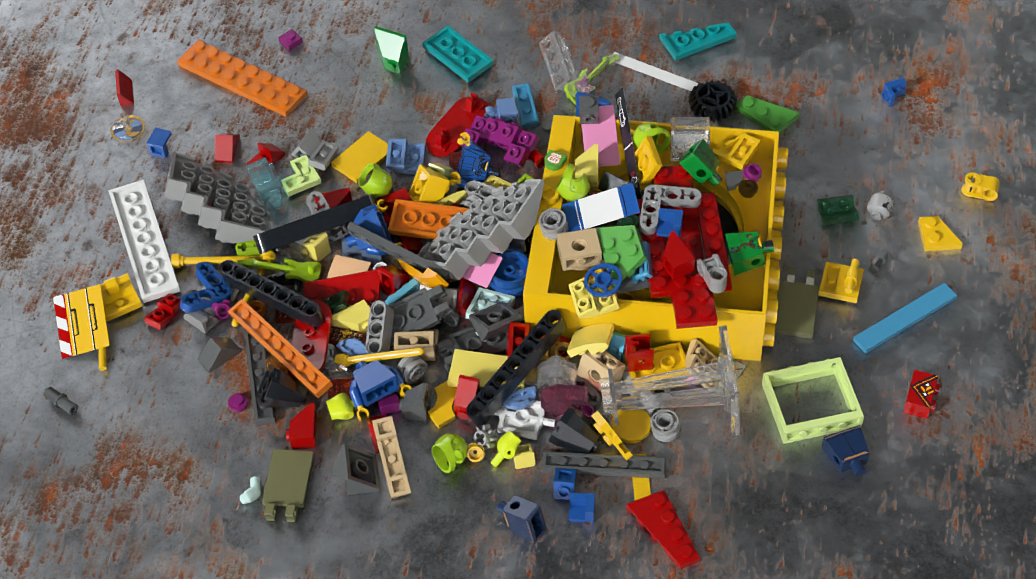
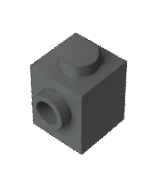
M579 96L580 124H599L598 96Z

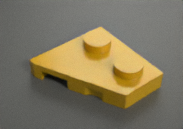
M743 133L734 140L725 142L724 146L718 150L714 148L712 151L719 161L743 170L760 146L761 140Z
M938 216L919 217L918 224L924 251L956 250L962 248V242Z
M596 411L591 415L596 422L593 426L600 434L604 432L605 435L602 437L609 446L613 444L627 461L633 455L602 415Z

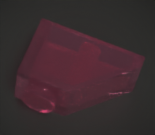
M555 384L541 390V408L554 417L564 414L572 404L578 408L588 405V388L586 386Z

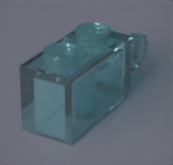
M263 158L246 165L248 177L259 198L265 202L269 200L273 208L280 209L283 204L281 200V187H283L279 176L275 177L274 173L276 171L273 164L268 163L267 159Z

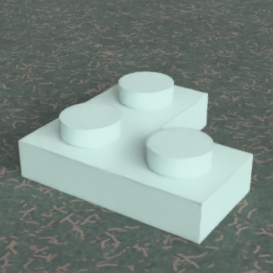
M479 287L466 311V318L469 319L470 314L501 301L513 307L515 296Z

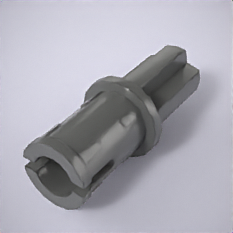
M51 386L45 388L43 395L52 401L55 407L63 409L71 416L78 411L79 406L68 399L66 394H61Z

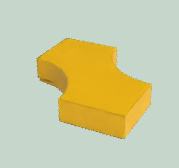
M447 381L434 388L437 401L434 407L428 411V416L438 429L456 420L453 406L457 387L448 386Z

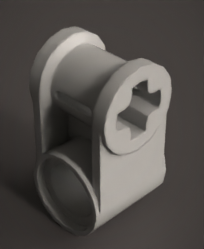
M713 254L710 258L696 260L698 272L703 277L709 290L714 293L724 292L727 287V271L721 263L719 256Z

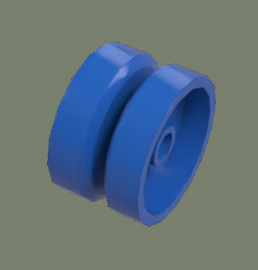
M506 250L503 254L497 253L496 255L502 257V260L490 281L491 290L515 296V299L522 297L528 258L524 254L513 250Z

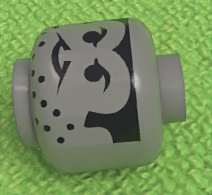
M884 191L872 195L867 210L873 219H887L890 216L895 205L892 195Z

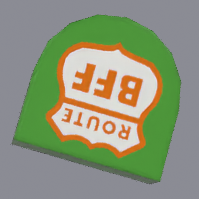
M549 150L545 156V166L552 171L561 169L567 161L566 155L553 150Z

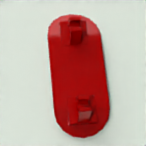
M474 93L470 94L471 97H464L456 101L429 132L426 138V147L429 153L436 157H448L454 154L460 148L457 142L458 139L462 138L460 134L465 132L466 128H471L476 115L485 118V107L490 106L488 102L480 99Z
M313 301L319 305L325 321L321 326L314 328L295 320L291 345L321 371L326 362L332 325V312L326 303ZM287 370L289 376H291L295 380H298L289 370Z

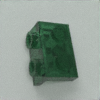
M845 195L817 199V217L821 224L833 226L837 223L850 224L853 221H859V212L854 206V196Z

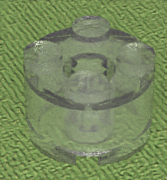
M551 356L550 360L537 365V393L539 396L548 400H554V397H561V400H565L576 394L577 366L575 363L563 360L560 356Z

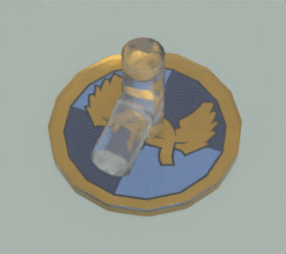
M121 113L120 118L110 124L111 136L114 140L121 143L138 140L146 130L145 122L140 117L127 115L126 113Z

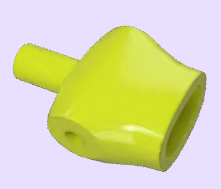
M340 393L326 401L332 420H349L354 417L355 406L346 393Z
M508 430L498 440V453L490 463L497 468L504 458H513L522 440L515 433Z

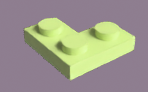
M307 155L290 161L295 174L280 180L288 197L321 184V178L315 168L308 165L309 158Z

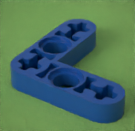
M200 262L196 266L195 275L206 289L183 295L180 308L184 312L191 313L210 308L213 303L223 302L224 299L230 301L232 289L210 263ZM209 281H216L218 283L214 284L210 283ZM202 297H208L210 300H204Z

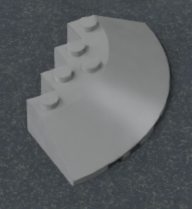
M173 152L164 197L173 201H182L181 211L190 215H199L198 225L208 229H216L215 239L224 243L254 240V235L275 228L274 221L270 218L271 214L265 210L263 201L259 197L254 198L249 194L250 189L246 185L232 180L233 176L223 170L219 172L211 167L212 165L208 163L202 165L195 162V158Z
M542 179L525 180L522 184L514 182L508 188L502 186L491 192L492 195L483 200L478 198L471 203L470 208L464 213L458 212L449 220L450 224L447 227L440 228L436 232L438 237L431 244L427 242L417 255L449 271L451 279L460 280L470 265L481 267L487 261L491 252L503 254L508 249L513 238L525 240L531 234V230L536 224L544 181Z

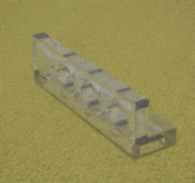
M552 31L539 42V46L555 92L559 94L564 90L567 83L576 80L579 76L565 37ZM551 41L549 49H546L545 45ZM552 53H555L554 59L551 61ZM559 65L558 72L555 73L556 66ZM563 77L565 81L559 85L560 79Z

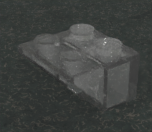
M671 117V161H681L688 149L702 139L710 147V117Z

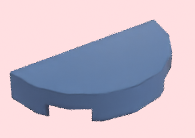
M355 338L342 340L335 345L349 356L368 354L365 348L366 345Z
M536 386L514 390L502 405L512 410H522L529 407L536 399Z

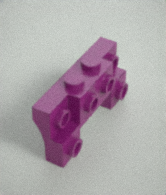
M476 115L471 128H466L465 130L470 135V140L480 147L483 141H485L487 144L507 150L504 160L508 164H517L520 168L524 167L527 158L537 147L540 140L536 134L521 130V126L513 122L508 124L498 117L496 119L488 117L487 119Z

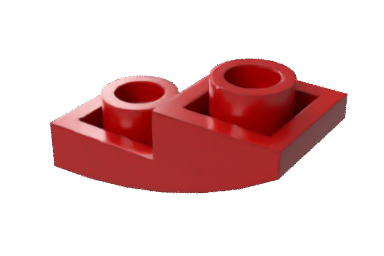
M171 293L167 294L157 302V308L145 316V323L158 330L164 328L180 311L181 298Z

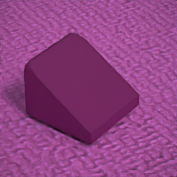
M396 393L378 400L381 415L401 411L399 410L400 403Z

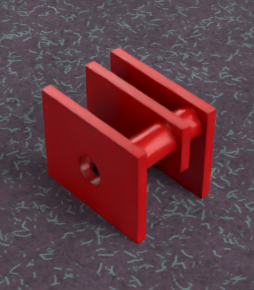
M650 333L625 336L626 362H628V372L653 370L654 349L650 347Z

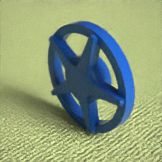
M607 263L593 266L588 270L584 278L586 290L591 295L601 298H608L615 294L622 285L620 270L616 266ZM609 268L606 272L598 274L594 272L598 269ZM612 270L618 274L619 280L611 279L610 274ZM592 275L595 278V283L588 286V279ZM617 284L615 288L607 292V288L610 285ZM593 289H603L604 293L595 292Z

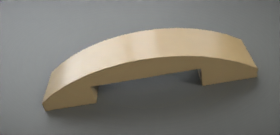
M392 416L373 420L372 423L391 499L411 494Z

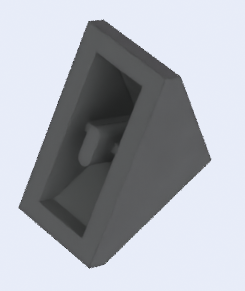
M210 337L198 360L211 373L240 353L241 349L230 337Z

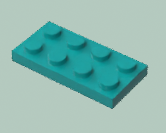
M449 25L422 42L424 49L468 83L494 65L493 59Z

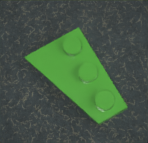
M748 95L736 104L735 109L764 130L777 131L779 134L797 120L800 114L799 112Z

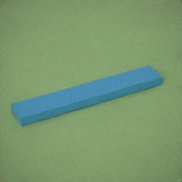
M943 283L854 336L853 341L867 354L956 300L957 294Z

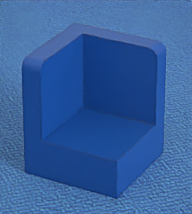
M155 127L146 142L150 155L162 158L168 156L169 152L166 143L172 135L171 131Z
M660 208L657 236L669 237L670 232L675 231L678 237H680L683 210Z
M571 492L569 496V521L594 522L595 494Z

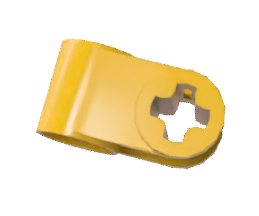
M970 172L965 176V184L962 186L961 192L968 197L994 201L998 197L1000 181L994 176Z

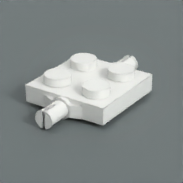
M536 400L529 407L522 410H512L502 406L494 414V416H499L500 419L497 427L498 433L505 434L510 430L518 437L537 440L543 425L555 428L556 419L546 418V402Z

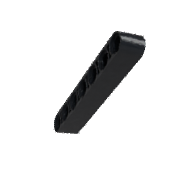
M373 194L259 233L254 235L253 238L259 254L353 222L361 209L377 204Z
M225 260L220 263L218 269L228 285L308 326L317 328L324 323V315L317 303L232 260Z
M550 310L542 317L468 404L466 412L474 424L482 426L491 419L565 331L567 325L558 310Z

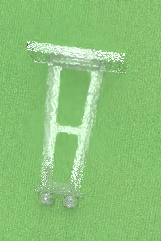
M719 326V357L716 363L615 383L612 369H608L609 377L600 378L605 418L614 417L615 425H619L617 410L723 405L724 410L727 411L731 439L740 438L739 390L727 326ZM719 382V386L670 392V388ZM664 389L663 393L622 397V394Z

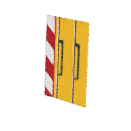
M100 284L53 298L62 359L109 346Z

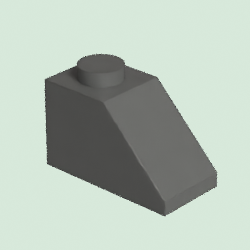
M422 383L407 390L404 399L401 398L399 410L402 411L403 419L427 422L428 411L431 407L428 383Z

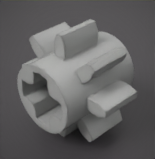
M490 424L476 427L477 432L473 434L474 442L479 444V446H484V450L495 447L494 442L499 439L496 432L497 429L490 428Z

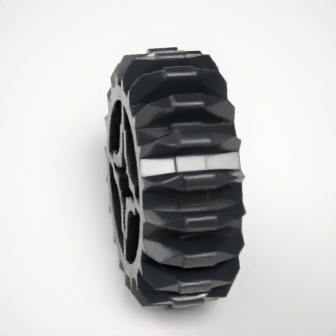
M705 80L703 83L699 82L697 86H694L689 94V106L694 116H699V119L704 118L706 122L708 120H712L713 123L715 120L720 122L722 119L727 120L736 109L737 98L735 91L732 90L731 86H727L726 82L720 83L719 80L717 82H713V80L707 82Z

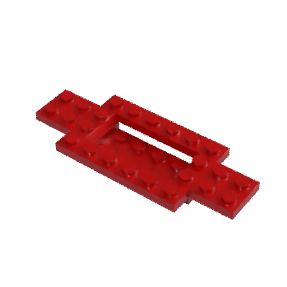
M681 165L661 167L653 178V185L694 188L692 176ZM715 192L701 193V204L696 208L661 205V208L683 210L680 237L683 238L688 250L694 253L696 260H704L698 217L705 258H710L713 254L719 256L721 263L727 271V287L725 291H732ZM676 194L668 195L670 199H675L678 197ZM637 199L640 212L638 213L639 222L643 199ZM648 207L646 208V211L654 212L656 211V209L654 207ZM648 219L647 226L649 227L651 220ZM657 231L652 235H645L641 232L642 242L646 241L650 245L653 277L648 278L651 298L670 296L676 329L716 326L718 320L713 292L709 290L703 277L699 274L696 261L694 271L673 280L663 267V253L669 237L657 236Z

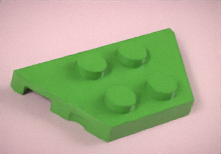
M635 225L596 228L605 263L612 264L620 270L622 281L626 276L630 278L636 269L647 260L638 229ZM612 270L610 274L611 279L619 280L618 274Z

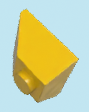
M420 164L408 194L412 201L432 204L442 199L445 193L448 192L450 180L445 175Z

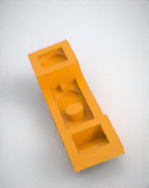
M398 259L401 267L419 284L428 288H434L439 285L442 288H446L449 285L431 269L427 268L424 273H421L417 268Z

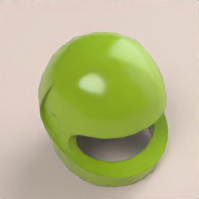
M654 123L639 125L633 135V142L637 149L646 136L652 137L658 154L665 151L671 142L669 132ZM663 133L665 140L662 145H657L660 134Z
M369 163L361 172L358 184L367 195L373 194L374 198H381L391 191L393 181L391 176L381 169L379 165ZM373 169L370 179L365 184L368 173Z
M569 163L556 190L564 199L572 202L587 196L590 190V182L584 173L579 179H573L574 164Z
M455 433L442 435L432 446L433 458L438 467L445 473L453 472L456 463L461 464L467 457V443L463 437Z

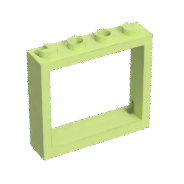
M841 357L828 358L824 361L809 362L805 365L789 366L785 369L771 370V372L763 373L762 386L783 444L837 433L858 425L862 427L864 415ZM835 374L849 412L786 425L773 387Z

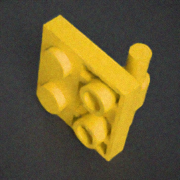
M852 259L851 266L826 261L818 296L857 304L864 269L858 268L860 261Z
M128 273L116 278H109L100 284L107 322L142 307V303L130 281Z

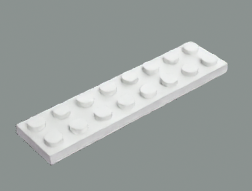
M144 180L108 190L143 303L165 297L170 293L180 292Z

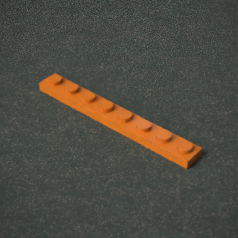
M243 299L227 311L232 318L317 398L321 397L333 386L332 382Z

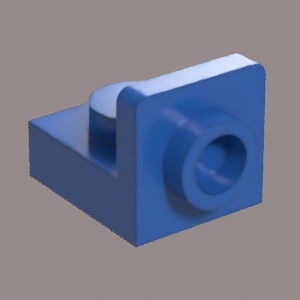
M905 78L884 83L881 95L889 107L893 106L895 97L905 94L907 85Z
M556 468L553 481L554 499L570 500V493H575L576 469Z

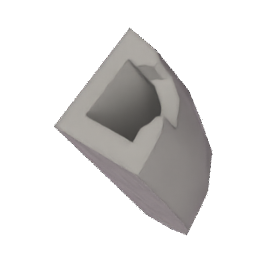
M312 128L291 154L292 156L299 158L307 155L310 158L317 149L319 138Z
M203 310L187 312L184 315V319L205 334L219 322L217 318Z

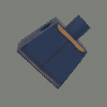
M860 425L824 437L822 449L839 471L844 472L851 469L856 477L865 474L866 469L864 465L868 462L869 450Z
M513 496L509 502L502 500L497 506V511L504 515L506 525L534 544L547 529L541 507L536 503Z

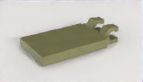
M788 267L787 280L780 282L775 334L812 339L819 292L818 284H814L815 271H807L806 283L794 281L796 268Z
M273 449L262 500L263 505L266 506L265 515H267V521H275L278 506L286 507L285 516L287 517V522L296 521L298 508H304L314 461L313 451Z

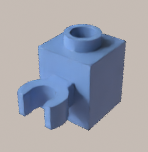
M514 98L497 99L495 108L491 106L485 107V118L495 119L498 117L508 124L511 122L517 124L518 112Z

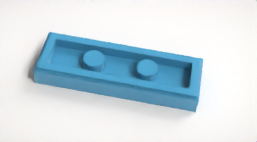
M529 83L512 86L521 127L539 126V119Z

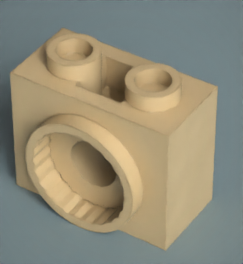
M596 228L556 234L557 248L563 271L572 269L585 270L590 266L600 264L602 251Z
M587 350L582 354L576 375L588 380L594 388L607 397L619 388L626 365L606 351L602 353L597 352L592 355Z

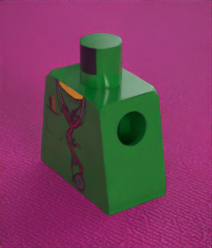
M704 139L690 147L679 162L700 184L708 179L714 187L722 181V178L716 172L721 163Z
M756 231L725 234L734 275L763 266L765 264L764 254L774 252L773 241L761 242Z

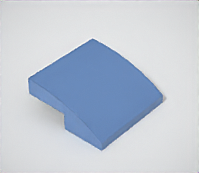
M389 139L386 169L398 173L416 175L419 165H424L425 143H407V139Z

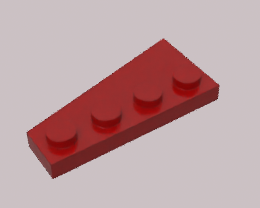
M378 269L304 283L303 297L311 301H322L326 304L352 306L365 300L367 305L371 307L375 301L380 300L381 284Z
M665 490L626 504V509L633 513L640 525L649 531L650 536L663 547L665 553L680 569L700 562V557Z

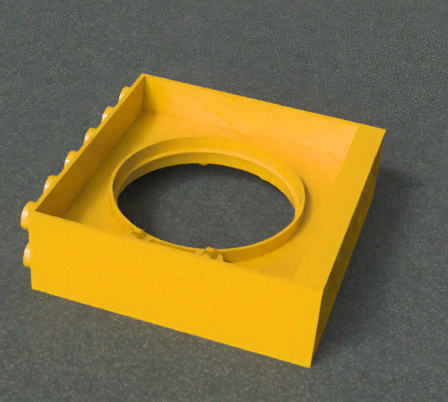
M553 115L547 153L549 150L564 154L567 156V161L561 169L556 171L549 170L545 166L542 179L544 187L553 186L557 188L568 164H574L575 167V159L584 153L580 117ZM616 119L620 165L598 167V185L604 172H609L630 183L620 122ZM629 120L634 153L637 148L633 142V135L639 125L654 123L669 132L671 142L668 148L659 154L662 167L680 165L679 162L688 149L702 139L706 141L711 150L714 148L718 150L724 146L725 142L734 140L743 133L761 140L760 146L747 163V165L756 164L762 170V176L756 182L758 191L752 198L743 197L738 190L739 185L735 190L727 191L725 172L743 170L720 161L721 165L716 171L722 178L719 184L713 187L708 179L700 184L694 178L693 184L694 188L702 193L715 192L716 201L731 214L738 226V232H758L761 242L773 241L774 252L764 254L765 264L763 266L738 275H734L732 264L728 265L732 291L713 292L718 320L716 326L676 329L670 296L651 298L650 289L648 288L616 294L620 305L619 309L599 316L579 319L569 284L584 278L588 270L593 266L585 270H562L557 240H549L542 235L539 217L548 209L556 208L563 211L562 205L571 201H567L561 195L559 201L554 205H545L540 201L523 291L525 324H530L529 333L548 311L558 310L567 325L561 336L572 339L574 332L584 327L610 323L615 326L614 331L627 336L650 333L651 348L680 342L684 352L687 354L691 340L698 339L718 358L761 361L762 346L773 347L782 237L781 230L772 229H782L784 219L783 201L774 199L784 200L786 189L785 172H776V170L787 169L788 148L778 147L779 132ZM663 133L660 134L657 145H662L665 135ZM590 187L588 193L597 194L603 191L599 190L598 187ZM598 269L594 272L598 274L602 272V270ZM590 275L589 280L594 279V277Z

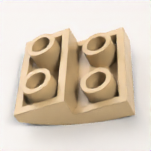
M698 339L691 340L686 355V371L711 394H714L721 378L717 373L722 362Z

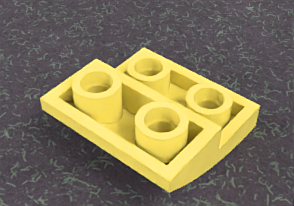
M584 278L569 284L579 319L599 316L620 308L616 293L608 298L595 297L586 290ZM595 278L588 279V286L595 283ZM612 285L607 288V292L613 289ZM593 289L595 292L604 293L603 289Z
M610 323L587 326L575 331L567 353L572 358L577 354H584L587 350L592 355L597 352H604L609 347L615 326Z

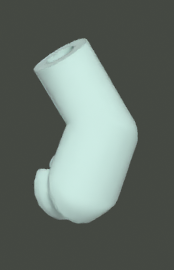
M259 477L250 478V488L240 495V501L243 504L252 503L261 496Z

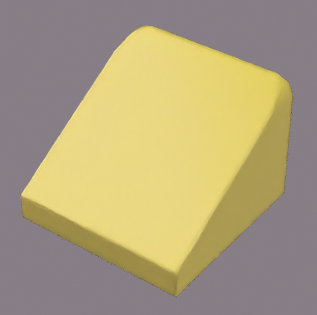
M530 443L518 445L513 457L516 469L535 466L534 451Z

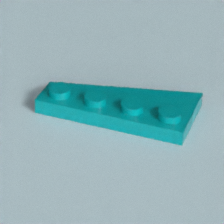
M729 22L709 25L706 29H698L697 27L692 28L688 32H681L680 30L674 31V34L666 35V33L659 34L660 41L675 61L737 38V33Z

